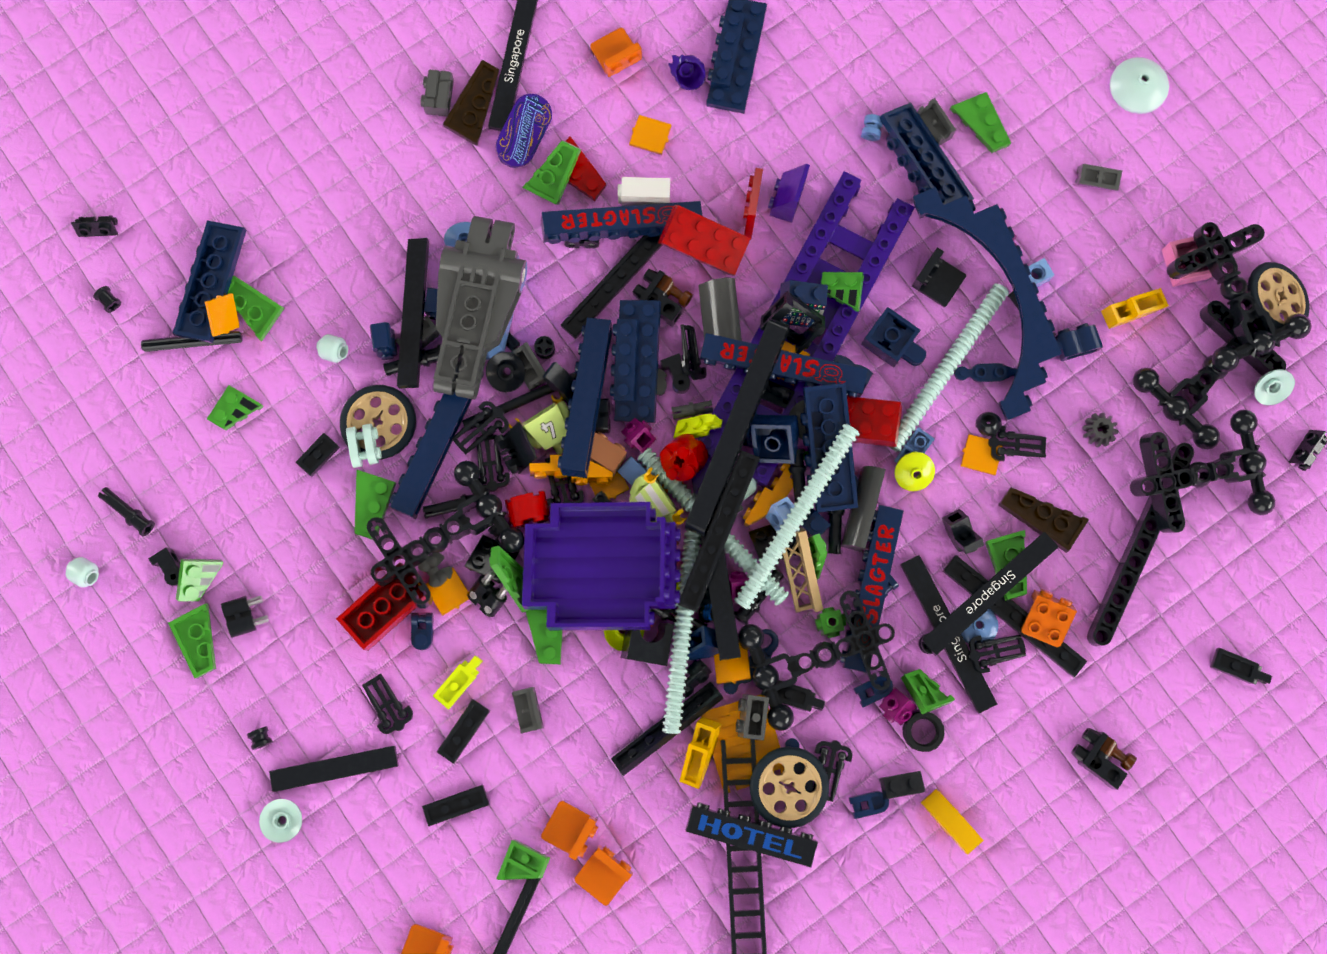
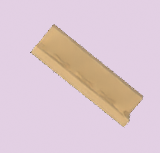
M799 527L800 530L796 531V543L792 548L786 547V553H782L796 613L809 609L818 612L823 610L807 532L803 527ZM793 553L800 556L801 559L797 568L790 565L789 562ZM797 573H800L805 578L801 588L795 585L793 581ZM803 592L809 596L810 603L799 606L798 598Z

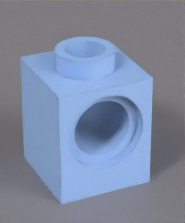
M1045 258L1028 266L1030 272L1036 273L1039 279H1035L1032 275H1028L1031 283L1035 282L1037 287L1050 281L1055 275Z
M788 496L772 504L765 517L775 531L781 529L779 526L784 524L783 520L788 518L786 515L791 513V508H794Z

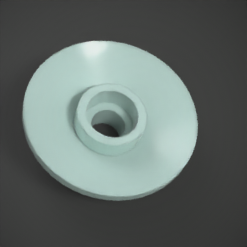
M1277 369L1263 375L1256 383L1254 396L1263 405L1278 404L1292 393L1295 379L1287 370Z
M277 799L271 801L263 808L260 814V829L263 835L270 841L277 843L287 842L299 833L302 826V813L299 807L290 800ZM281 816L286 818L285 824L280 822Z

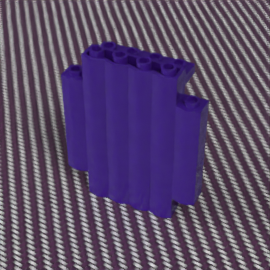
M651 502L551 503L549 524H525L522 607L525 610H547L546 627L549 630H650L651 624L655 623V614L651 612V609H676V603H680V590H676V582H680V570H676V564L681 559L680 549H677V541L681 540V530L677 528L675 522H667L665 517H656V509L652 508Z

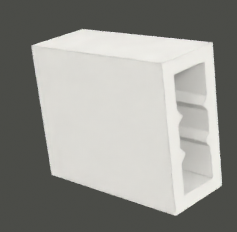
M622 177V184H618V204H622V206L670 203V178Z

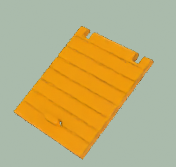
M739 701L710 709L701 716L722 724L713 752L722 788L721 740H725L726 759L751 757L750 739L738 737V732H736V722L738 719L740 720L741 713L738 710ZM768 719L766 721L764 740L755 739L756 765L767 753L781 748L776 731L769 725ZM751 763L727 764V780L751 779ZM781 763L775 764L773 766V773L780 769L782 774L784 771L783 765ZM735 785L737 790L750 787V785Z

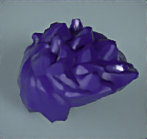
M683 54L681 56H672L673 63L668 65L671 69V74L675 77V81L682 89L696 90L704 84L706 77L705 66L699 58L694 55L684 56Z

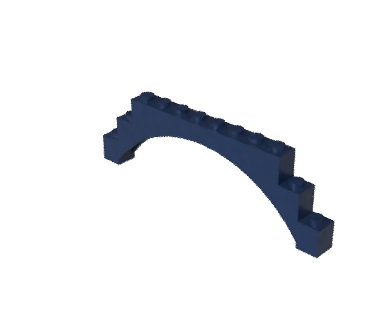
M936 187L913 196L912 201L920 219L928 217L939 220L966 233L981 244L1004 271L1012 286L1019 307L1022 342L1019 363L1012 385L1004 400L998 403L1006 421L1031 411L1030 407L1033 406L1031 399L1028 395L1025 396L1024 392L1046 383L1045 378H1048L1046 370L1043 366L1040 367L1039 364L1061 355L1063 346L1059 338L1055 339L1052 332L1055 331L1051 319L1047 320L1045 312H1047L1046 306L1043 301H1039L1036 295L1039 293L1035 282L1031 283L1028 276L1031 275L1030 269L1021 260L1023 254L1020 246H1015L1012 239L1015 235L1011 226L1007 227L1005 219H1007L1004 209L999 208L998 204L974 214L973 211L976 210L972 199L968 200L967 195L943 205L945 202L944 196L941 191H937Z

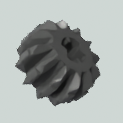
M1094 413L1091 415V418L1085 420L1087 425H1084L1082 430L1087 431L1083 437L1090 438L1088 444L1095 442L1096 447L1101 445L1106 447L1109 445V441L1113 442L1116 440L1114 435L1118 434L1119 431L1114 429L1117 422H1111L1112 416L1106 418L1105 413H1100L1099 416Z

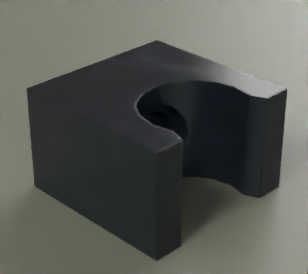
M660 623L657 636L649 642L642 637L640 630H625L620 658L667 666L674 624Z

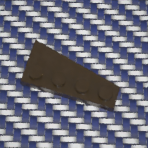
M481 60L443 123L444 128L478 146L498 78V68Z
M1012 487L1008 489L998 506L1041 535L1045 531L1059 546L1058 548L1065 553L1071 549L1089 521L1088 518L1076 516L1073 512L1066 509L1061 510L1049 502L1039 501L1036 497Z

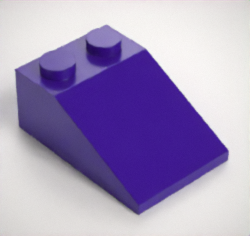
M809 164L786 171L781 179L777 178L774 187L777 193L775 197L771 196L768 208L771 209L770 216L793 222L806 182Z

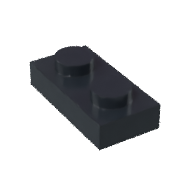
M323 433L295 463L313 477L340 447Z
M921 771L879 779L884 800L926 792Z

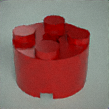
M691 434L679 435L660 452L662 468L670 480L688 481L704 468L708 460V451L705 444L701 440L695 439Z
M538 491V495H533V492L511 497L510 500L506 499L505 505L510 525L523 528L525 524H529L532 521L533 523L537 522V524L549 521L550 511L545 491Z

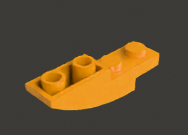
M550 455V463H529L530 476H534L535 479H544L546 476L555 475V478H566L567 476L562 475L561 469L558 468V458L562 455ZM590 461L588 477L571 476V483H576V485L580 486L587 485L588 482L605 485L612 481L613 473L605 467Z
M783 463L780 468L783 471L781 477H775L770 486L773 491L766 487L763 491L758 490L753 499L756 504L753 509L748 508L743 516V519L746 520L744 523L746 527L765 518L772 504L788 496L793 488V479L790 478L791 474L788 470L790 464Z

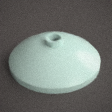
M1141 57L1130 58L1123 61L1114 70L1110 79V91L1113 99L1120 107L1132 113L1144 114L1152 112L1162 105L1169 92V81L1165 71L1156 62Z

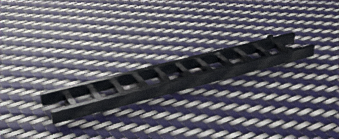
M750 739L751 757L727 759L725 740H721L725 810L729 811V807L754 806L752 800L728 801V786L750 785V779L727 780V764L751 763L753 773L756 766L755 739ZM754 807V822L759 823V813ZM726 843L732 954H736V939L761 938L762 954H767L761 853L756 852L757 865L732 867L731 851L751 850ZM757 872L758 887L733 889L732 873ZM758 894L759 909L734 911L733 895ZM760 916V931L735 933V917Z

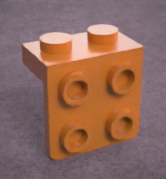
M618 28L590 45L593 54L608 78L642 59V48L638 42L633 44L624 28Z
M1034 589L1031 596L1034 602L1021 630L1028 636L1052 646L1060 647L1077 610L1072 605L1073 602L1061 597L1059 600L1052 597L1053 594L1044 589L1037 591Z
M560 801L542 832L541 838L568 853V857L576 861L577 857L580 856L582 858L588 846L585 845L588 837H594L598 826L595 825L597 819L565 801Z
M599 845L576 875L575 882L600 903L607 906L625 882H628L633 872L631 871L632 867L624 860L619 861L614 857L615 853L607 846L603 848Z
M413 924L401 954H451L454 947L451 945L453 937L419 924Z

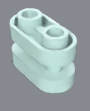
M372 424L362 425V432H357L356 427L346 428L350 460L353 468L363 466L362 460L368 459L369 464L372 465L379 463V459L382 458L381 449L376 445V439L379 438L378 431ZM364 439L366 451L361 452L359 440Z

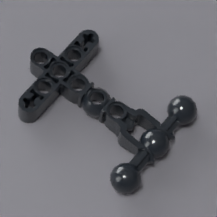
M1207 222L1193 234L1198 249L1180 256L1167 267V274L1172 279H1180L1208 267L1213 278L1218 281L1217 285L1221 284V295L1229 300L1227 304H1230V312L1235 322L1233 331L1242 344L1236 348L1223 346L1215 350L1212 356V364L1217 370L1222 372L1232 371L1237 367L1239 360L1248 355L1252 359L1255 355H1268L1275 346L1280 347V341L1288 337L1302 339L1310 333L1312 327L1311 320L1306 315L1293 314L1285 320L1283 327L1275 329L1269 312L1266 310L1262 311L1254 297L1250 295L1251 292H1247V282L1243 277L1238 276L1241 272L1238 271V265L1233 255L1263 239L1265 232L1262 226L1258 224H1252L1223 237L1215 223ZM1204 231L1208 233L1209 237L1205 236ZM1251 235L1252 237H1250V238H1248V239L1246 240V237H1245V236ZM1231 241L1235 243L1236 247L1231 244ZM1213 249L1218 252V255L1213 252ZM1195 256L1199 258L1200 263L1196 262ZM1184 264H1185V266H1186V267L1183 268V269H1179V268H1178V267H1180V266H1182V265H1184ZM1222 266L1226 268L1227 273L1222 270ZM1231 284L1236 287V292L1232 289ZM1241 303L1245 305V310L1241 307ZM1256 320L1261 330L1250 334L1247 323H1252Z
M1212 301L1201 309L1200 318L1226 342L1223 346L1236 348L1242 345L1233 331L1235 322L1229 308L1220 301ZM1256 320L1252 323H1247L1250 334L1261 330ZM1225 323L1230 326V329L1225 326ZM1253 323L1258 326V329L1254 327ZM1274 350L1268 355L1260 357L1255 355L1253 359L1249 355L1243 358L1262 376L1273 370L1286 369V362ZM1213 355L1206 358L1203 368L1191 379L1186 378L1180 381L1169 392L1159 384V375L1152 368H1141L1136 371L1133 376V385L1136 390L1142 393L1150 392L1159 400L1158 406H1163V413L1166 418L1171 421H1179V426L1185 425L1193 432V441L1197 447L1208 450L1218 444L1220 440L1218 429L1210 424L1202 425L1193 416L1208 400L1207 393L1218 379L1224 378L1228 373L1214 368L1212 364ZM1200 377L1205 380L1206 384L1200 381ZM1181 389H1188L1189 393L1194 395L1195 403L1190 408L1185 398L1175 396Z
M1239 410L1230 419L1232 430L1241 436L1243 449L1223 452L1220 454V458L1208 463L1194 462L1187 468L1174 470L1168 440L1164 433H1148L1140 438L1139 445L1146 476L1134 479L1130 484V491L1137 497L1151 496L1157 527L1161 532L1178 533L1185 527V518L1178 489L1190 486L1202 488L1211 481L1224 479L1227 483L1250 480L1253 491L1248 498L1250 511L1257 515H1267L1273 511L1275 498L1273 494L1265 490L1263 477L1266 476L1263 471L1267 460L1265 455L1258 451L1260 446L1256 445L1253 432L1258 426V419L1250 410ZM1241 455L1239 466L1246 473L1243 475L1233 472L1234 465L1232 463L1235 462V457Z
M462 461L454 469L455 480L462 486H468L474 496L460 503L457 507L458 511L448 518L444 525L439 524L440 527L428 529L423 538L419 537L420 540L411 541L401 547L383 519L374 517L368 521L367 530L385 557L371 569V576L376 584L385 586L398 578L414 604L418 608L425 609L432 604L433 597L415 567L423 563L428 556H433L432 553L443 552L449 543H453L452 540L461 539L470 533L478 535L494 524L500 533L499 545L505 552L515 553L523 548L525 539L523 532L518 528L509 526L504 518L506 512L502 511L501 500L496 495L490 494V488L484 489L478 480L480 470L474 462ZM476 506L477 513L484 520L472 525L470 518L464 514ZM452 525L459 526V530L455 533L448 531ZM376 526L381 529L383 536L380 537L375 530ZM435 536L441 537V541L438 544H432L430 542L431 539ZM387 542L394 543L393 548L390 550L383 549ZM415 548H423L421 555H413ZM398 559L405 560L404 565L401 567H396L395 562ZM379 571H387L384 578H376ZM409 576L416 577V581L413 584H406V579ZM420 589L426 598L424 601L419 598L416 590Z
M846 591L840 597V605L852 635L838 640L836 644L835 642H820L815 645L813 650L809 651L810 654L802 653L789 657L788 654L782 653L765 659L761 648L764 641V634L761 628L754 624H747L739 630V644L745 650H749L753 660V664L750 666L755 669L752 675L753 683L762 690V696L769 697L770 710L768 711L767 719L773 729L778 731L787 730L794 721L793 711L789 706L782 704L777 690L795 684L798 676L809 672L814 666L816 669L818 667L824 669L831 668L838 660H841L840 657H849L859 653L871 685L877 690H885L889 687L891 682L890 676L878 646L891 641L894 638L895 630L887 623L871 628L861 601L854 591ZM846 595H849L850 598H855V601L852 602L855 609L858 606L860 611H853L848 615L847 610H851L849 604H844ZM856 614L863 618L862 625L858 627L851 623L852 616ZM887 627L891 633L890 637L882 639L879 636L880 628ZM862 634L868 635L871 639L870 644L866 647L859 643V637ZM845 641L851 645L849 653L842 654L839 651L841 642ZM822 649H828L831 652V658L828 661H822L819 658V652ZM870 654L878 657V664L871 667L867 664V657ZM807 656L811 659V666L804 669L800 667L799 660L801 657ZM786 659L788 663L787 669L791 672L792 679L777 684L779 680L778 671L770 664ZM882 666L883 671H879L881 677L886 678L883 686L875 684L877 675L875 672L871 675L870 670H877Z

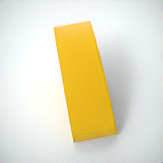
M1159 288L1109 305L1101 312L1108 328L1111 329L1167 308L1169 305L1162 289Z
M704 717L697 721L693 739L688 745L679 782L697 789L700 788L712 758L722 724Z
M937 789L920 802L965 854L971 853L984 841Z

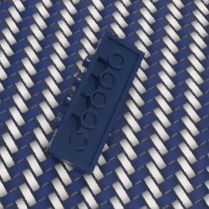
M752 0L728 1L725 16L721 15L719 27H722V31L717 33L715 45H718V50L713 51L711 63H715L714 69H709L707 80L711 81L706 103L707 107L745 113L767 3Z
M912 103L888 111L880 116L882 124L889 133L886 138L887 147L895 152L898 164L905 167L908 172L909 181L916 184L919 194L936 187L937 191H941L944 196L945 202L943 205L966 195L968 200H974V197Z
M207 220L200 245L196 250L194 264L191 266L190 278L185 286L183 301L179 305V314L173 330L174 335L213 343L215 337L211 333L205 302L216 298L217 295L223 296L228 294L247 231L244 227Z
M620 300L619 319H617V324H613V336H616V344L612 345V356H615V364L611 365V376H614V384L610 386V396L615 401L614 421L630 422L636 418L639 422L644 420L646 423H656L661 301Z
M846 383L803 388L805 408H803L804 413L800 414L801 424L805 425L806 433L802 435L803 445L808 447V454H805V465L810 467V475H807V485L809 484L808 480L812 479L811 475L816 473L814 470L819 468L818 464L823 462L821 459L826 457V452H829L828 448L833 446V441H836V435L839 436V431L843 430V424L850 425ZM849 447V452L844 454L846 457L841 459L842 463L838 464V470H834L835 474L831 475V481L828 480V486H824L825 490L824 492L821 491V497L816 499L818 501L815 503L817 513L858 508L852 447Z

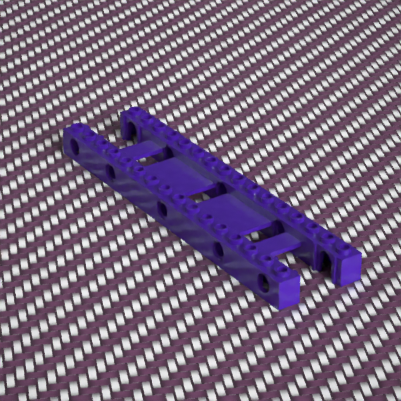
M844 171L784 282L793 280L821 284L823 272H846L820 258L824 249L831 243L864 260L858 272H863L864 275L860 303L861 310L915 207L897 198L895 203H892L884 224L881 223L875 241L871 242L839 225L842 218L847 215L851 199L857 196L862 181ZM780 289L771 306L780 298ZM827 297V306L823 313L827 330L819 345L812 342L809 348L803 351L809 353L810 357L833 361L859 311L853 310L852 307L837 302L834 298ZM760 326L751 341L753 344L758 345L764 331L760 329ZM787 339L785 340L786 342H788V343H790V344H792V345H795V344H793L792 342H790L789 340H787ZM736 368L712 412V415L715 414L723 420L721 428L712 429L709 431L708 436L698 438V441L701 440L705 444L710 460H712L745 379L746 373H744V369ZM777 377L776 380L769 379V381L791 389L795 393L782 414L762 404H759L756 412L758 415H789L793 406L804 400L803 388L805 383L796 382V384L792 385L784 382L782 379L778 380ZM758 463L752 477L757 482V485L765 488L779 463Z

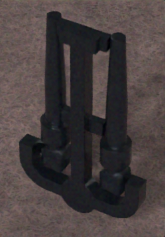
M682 324V369L694 381L704 379L707 373L705 367H700L701 360L698 354L695 329L690 325ZM685 330H687L689 349L687 345Z
M490 401L482 402L478 406L482 412H478L475 418L452 438L465 455L488 436L493 435L497 428L501 433L508 429L509 423L504 416L502 408L496 407ZM490 406L493 409V415L480 425L478 422H481L485 415L491 413V409L487 407ZM495 418H501V420L504 422L503 426L502 422L500 420L495 421L493 426L491 425L487 428V431L484 430V428L489 423H491ZM474 425L477 427L463 441L459 442L458 438ZM481 432L482 435L466 449L464 445Z
M1001 426L998 438L1003 439L1007 437V439H1015V442L999 441L996 438V434L991 435L988 441V445L991 447V456L996 461L1004 462V454L1012 457L1015 455L1046 458V437L1019 434L1013 431L1006 432V426ZM1020 439L1041 440V445L1020 443ZM998 445H1000V446H1005V447H1015V450H1014L1013 448H1007V449H1005V448H1003V447H999V448L997 449V454H996V447H997ZM1020 448L1040 450V453L1020 451Z
M490 435L484 440L487 462L483 461L481 443L477 445V458L480 470V478L478 480L484 489L490 488L491 492L507 486L510 482L509 472L503 475L504 467L501 462V454L495 444V437L497 435ZM493 439L496 458L494 461L491 460L489 440ZM492 465H496L497 481L501 483L494 481ZM484 466H488L489 480H490V481L488 482V484H487V478L485 477V475H486V468H484Z
M550 457L545 459V463H550ZM554 475L548 476L551 495L554 497L553 499H547L549 507L551 503H561L557 486H561L564 498L563 503L583 502V491L576 492V484L571 483V476H567V480L559 478V482H555ZM565 484H569L568 489L571 492L570 497L573 502L568 500Z
M980 635L971 638L969 641L970 653L968 657L973 661L974 667L979 673L990 672V668L987 667L988 665L994 666L997 663L1026 656V648L1021 635L993 640L987 639L983 640V642H981L982 637ZM1018 640L1017 645L998 648L997 645ZM993 646L994 649L980 653L976 651L982 649L983 647L990 648ZM1020 648L1021 653L1000 657V652ZM991 654H995L996 658L991 657L987 658V660L982 659L978 661L982 656H987Z
M381 673L362 684L377 712L379 720H382V723L377 725L380 732L390 734L395 730H403L405 724L413 718V711L410 705L404 709L402 708L403 705L398 701ZM379 679L390 697L388 701L377 684ZM373 685L383 702L382 705L379 706L368 686ZM393 703V707H394L395 710L398 711V715H399L400 718L406 717V716H407V712H408V717H407L406 719H404V720H398V718H397V716L395 715L394 711L392 710L390 704ZM385 707L394 721L393 727L388 730L384 728L390 727L391 722L386 718L385 711H382Z
M837 740L832 742L820 741L816 745L814 753H821L818 760L823 766L826 765V755L829 750L826 747L821 748V746H828L832 750L828 767L824 768L828 775V781H830L831 773L835 774L831 796L827 798V801L833 802L841 771L844 769V760L851 762L852 751L850 748L841 745ZM839 750L847 751L848 756L843 751L838 753L839 760L836 761V769H832L836 752ZM814 782V786H813V791H814L815 788H816V783H815V782Z

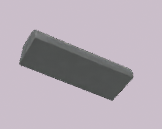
M718 278L698 285L704 339L705 334L708 333L742 341L735 278Z
M874 466L862 467L856 488L858 508L850 509L841 547L858 552L865 549L886 469Z

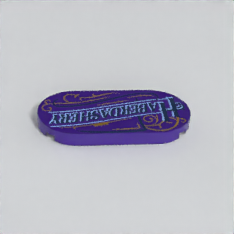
M537 94L521 96L515 102L496 142V151L500 161L508 167L519 168L530 163L551 122V107L542 96Z

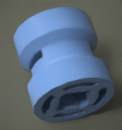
M875 114L866 115L864 118L865 127L862 129L861 137L869 141L880 140V128L883 126L880 116Z

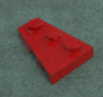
M569 136L566 142L578 147L571 136ZM581 151L568 183L593 201H596L605 189L606 183Z
M755 168L754 176L750 175L748 187H751L752 191H747L746 203H749V207L745 206L743 218L747 219L744 235L752 238L763 174V169Z

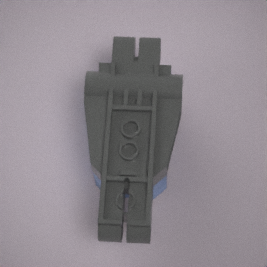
M473 216L467 242L456 240L455 247L446 245L442 251L438 272L436 329L443 340L433 378L434 392L454 395L455 393L458 397L475 400L478 395L485 360H490L495 354L505 352L513 313L522 294L527 275V261L520 259L517 251L511 250L515 223L495 220L493 225V219Z

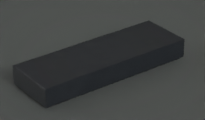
M472 699L437 750V753L455 764L490 713V710Z
M480 785L426 804L422 808L429 827L490 804L484 785Z

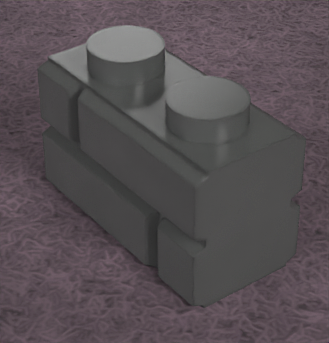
M428 70V76L424 77L423 87L426 90L425 95H421V107L424 108L427 115L446 117L449 115L454 83L451 72Z

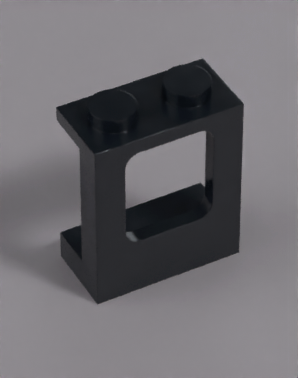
M786 291L761 316L760 329L762 331L765 330L770 318L781 322L792 309H798L815 321L802 334H798L791 328L789 329L786 339L795 344V353L800 354L804 349L809 348L817 336L820 337L824 333L826 328L825 316Z

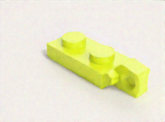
M704 414L678 420L673 438L675 439L682 434H691L694 438L708 436L710 430L721 428L723 420L715 414Z
M477 655L469 663L464 660L435 692L433 697L449 710L477 678L476 676L479 672L476 669L483 660Z

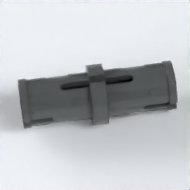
M711 400L695 404L689 402V405L671 407L672 412L681 411V413L672 414L673 420L712 413L713 407L704 409L706 406H711L712 402Z

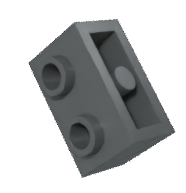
M743 694L742 698L739 699L738 710L741 713L740 720L738 719L736 722L738 737L764 740L769 697Z

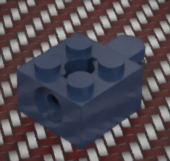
M889 307L885 309L861 344L892 367H895L900 358L912 366L920 365L926 358L925 349L913 342L921 330Z

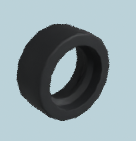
M915 712L911 714L910 719L904 722L902 728L905 742L912 749L920 752H930L938 748L945 735L942 721L930 712L925 714ZM926 719L933 723L936 734L930 743L920 744L913 739L911 728L917 720Z

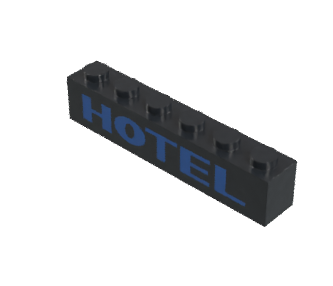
M698 802L697 805L692 804L685 828L686 832L812 867L818 841L813 839L814 835L806 832H801L798 835L792 833L793 829L785 826H780V829L771 827L772 823L764 820L756 823L751 821V817L743 814L735 817L730 815L731 811L722 808L714 811L709 809L710 805Z

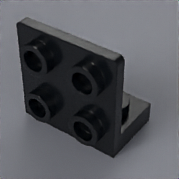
M937 247L912 287L941 306L946 307L966 278V274L940 258L944 251Z

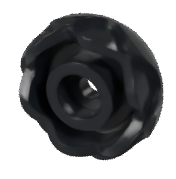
M984 412L978 416L975 425L981 434L991 436L998 433L1002 422L997 414Z

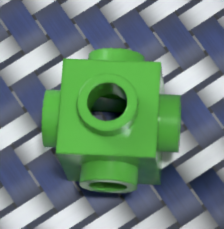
M834 607L823 609L822 613L817 615L818 619H815L817 631L821 632V636L827 635L828 638L840 636L839 632L844 631V626H847L845 615L841 614L840 610H834ZM830 618L835 619L834 626H831L828 621Z

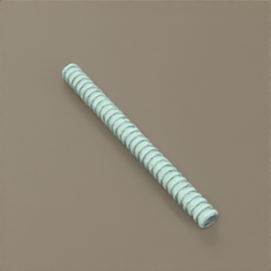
M996 283L989 290L986 298L983 299L979 308L976 309V313L972 315L969 323L965 325L962 333L958 335L959 338H956L955 343L951 345L952 348L948 350L945 358L941 360L942 363L938 364V368L934 370L935 373L931 374V378L927 380L928 383L924 384V388L920 390L921 393H918L917 398L913 400L914 403L906 410L907 414L903 415V419L900 421L897 447L889 448L897 452L902 450L901 446H904L905 441L909 440L908 436H911L912 431L916 430L915 426H918L919 421H922V416L926 415V411L930 409L929 406L933 405V401L937 399L936 396L940 395V391L944 389L943 386L947 385V381L951 379L950 376L954 374V371L958 368L957 366L961 364V361L965 358L964 356L968 354L971 346L975 344L978 336L982 334L985 326L989 324L988 321L992 319L995 311L999 309L1002 301L1006 299L1005 296L1009 295V291L1005 286Z
M843 424V430L839 431L840 435H836V441L832 442L833 446L828 448L829 452H826V457L821 459L823 462L818 464L819 468L814 470L816 473L811 475L812 479L808 480V486H804L805 490L804 492L801 491L800 494L802 495L797 498L798 502H794V508L790 509L791 513L786 515L788 518L783 520L784 524L779 526L781 529L777 530V535L772 537L774 540L769 542L770 546L769 548L766 547V553H762L763 557L762 559L759 558L758 561L760 562L755 565L756 569H752V575L748 576L749 580L744 582L746 585L742 586V591L737 593L739 596L735 597L734 600L745 609H751L750 605L751 603L754 604V598L758 597L757 593H761V587L765 586L764 582L769 580L767 577L771 576V571L776 569L774 566L779 564L778 560L779 558L782 559V553H786L785 549L786 547L789 548V542L793 541V536L796 537V531H799V526L804 524L803 520L807 519L806 515L811 513L809 510L814 508L813 504L818 502L816 499L821 497L820 493L821 491L824 492V486H828L827 482L828 480L831 481V475L835 474L834 470H838V464L842 463L841 459L846 457L844 454L849 452L848 448L853 446L851 443L855 442V437L860 435L859 431L852 426Z
M647 448L638 456L637 460L642 462L643 467H647L646 470L650 467L653 468L651 474L655 476L659 474L657 480H659L660 484L664 485L663 488L668 489V493H672L673 498H677L676 501L681 503L682 508H686V512H690L695 501V494L691 493V489L686 488V484H682L683 481L670 480L662 468L660 457H656L657 454L655 452L652 453L651 448ZM729 534L724 546L725 553H729V557L734 558V563H738V567H742L743 572L748 573L747 576L752 575V569L755 570V565L758 564L757 559L753 558L752 553H748V549H744L743 544H739L740 541L738 539H734V535ZM769 575L767 577L769 580L764 582L765 586L761 587L762 592L765 591V595H769L770 600L774 601V605L777 606L789 596V592H785V588L783 586L780 587L779 582L776 583V578Z
M689 530L684 533L686 538L683 541L685 543L683 549L685 550L682 552L684 556L681 559L683 564H681L682 570L680 574L682 576L680 577L681 583L678 585L680 587V597L701 547L699 545L702 544L700 540L701 535ZM676 603L678 609L675 611L677 613V616H675L677 621L674 622L676 629H673L675 635L672 637L674 639V642H672L674 647L671 649L673 655H670L672 661L669 664L671 665V668H669L671 673L668 675L670 681L667 682L669 688L666 690L668 691V695H666L668 700L665 701L667 708H664L666 715L663 717L665 718V721H663L665 726L662 728L664 733L669 734L681 733V730H679V727L682 726L680 720H682L681 713H683L681 707L684 706L682 700L685 699L683 696L685 690L683 689L686 687L684 680H687L685 674L688 672L686 670L688 663L686 662L689 660V657H687V654L690 653L688 647L691 645L689 644V641H691L689 635L692 634L690 628L693 627L691 621H693L692 615H694V611L679 606L678 603Z

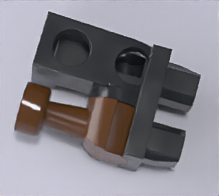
M648 269L644 274L643 280L650 283V285L646 289L638 284L633 290V295L639 300L661 301L660 318L673 327L683 313L681 306L685 308L691 301L693 294L687 290L683 293L674 286L672 278L665 275L661 270L657 273ZM669 295L679 299L678 303L680 305L668 298Z
M1087 728L1082 738L1090 744L1086 749L1077 744L1071 751V754L1079 760L1077 762L1079 765L1103 781L1105 785L1111 789L1118 790L1128 774L1110 762L1109 759L1112 756L1121 761L1120 766L1128 771L1135 764L1137 757L1131 753L1124 754L1117 748L1116 741L1106 733Z

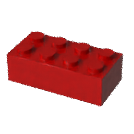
M674 205L658 243L728 275L735 276L751 238L682 206Z
M847 397L850 426L858 430L860 434L855 437L856 441L854 443L897 447L902 414L901 402Z
M399 562L396 567H401L404 564ZM409 576L406 579V584H413L416 581V577ZM397 578L385 586L375 583L336 619L363 650L369 651L414 611L417 606ZM420 589L416 590L419 598L424 601L426 598Z

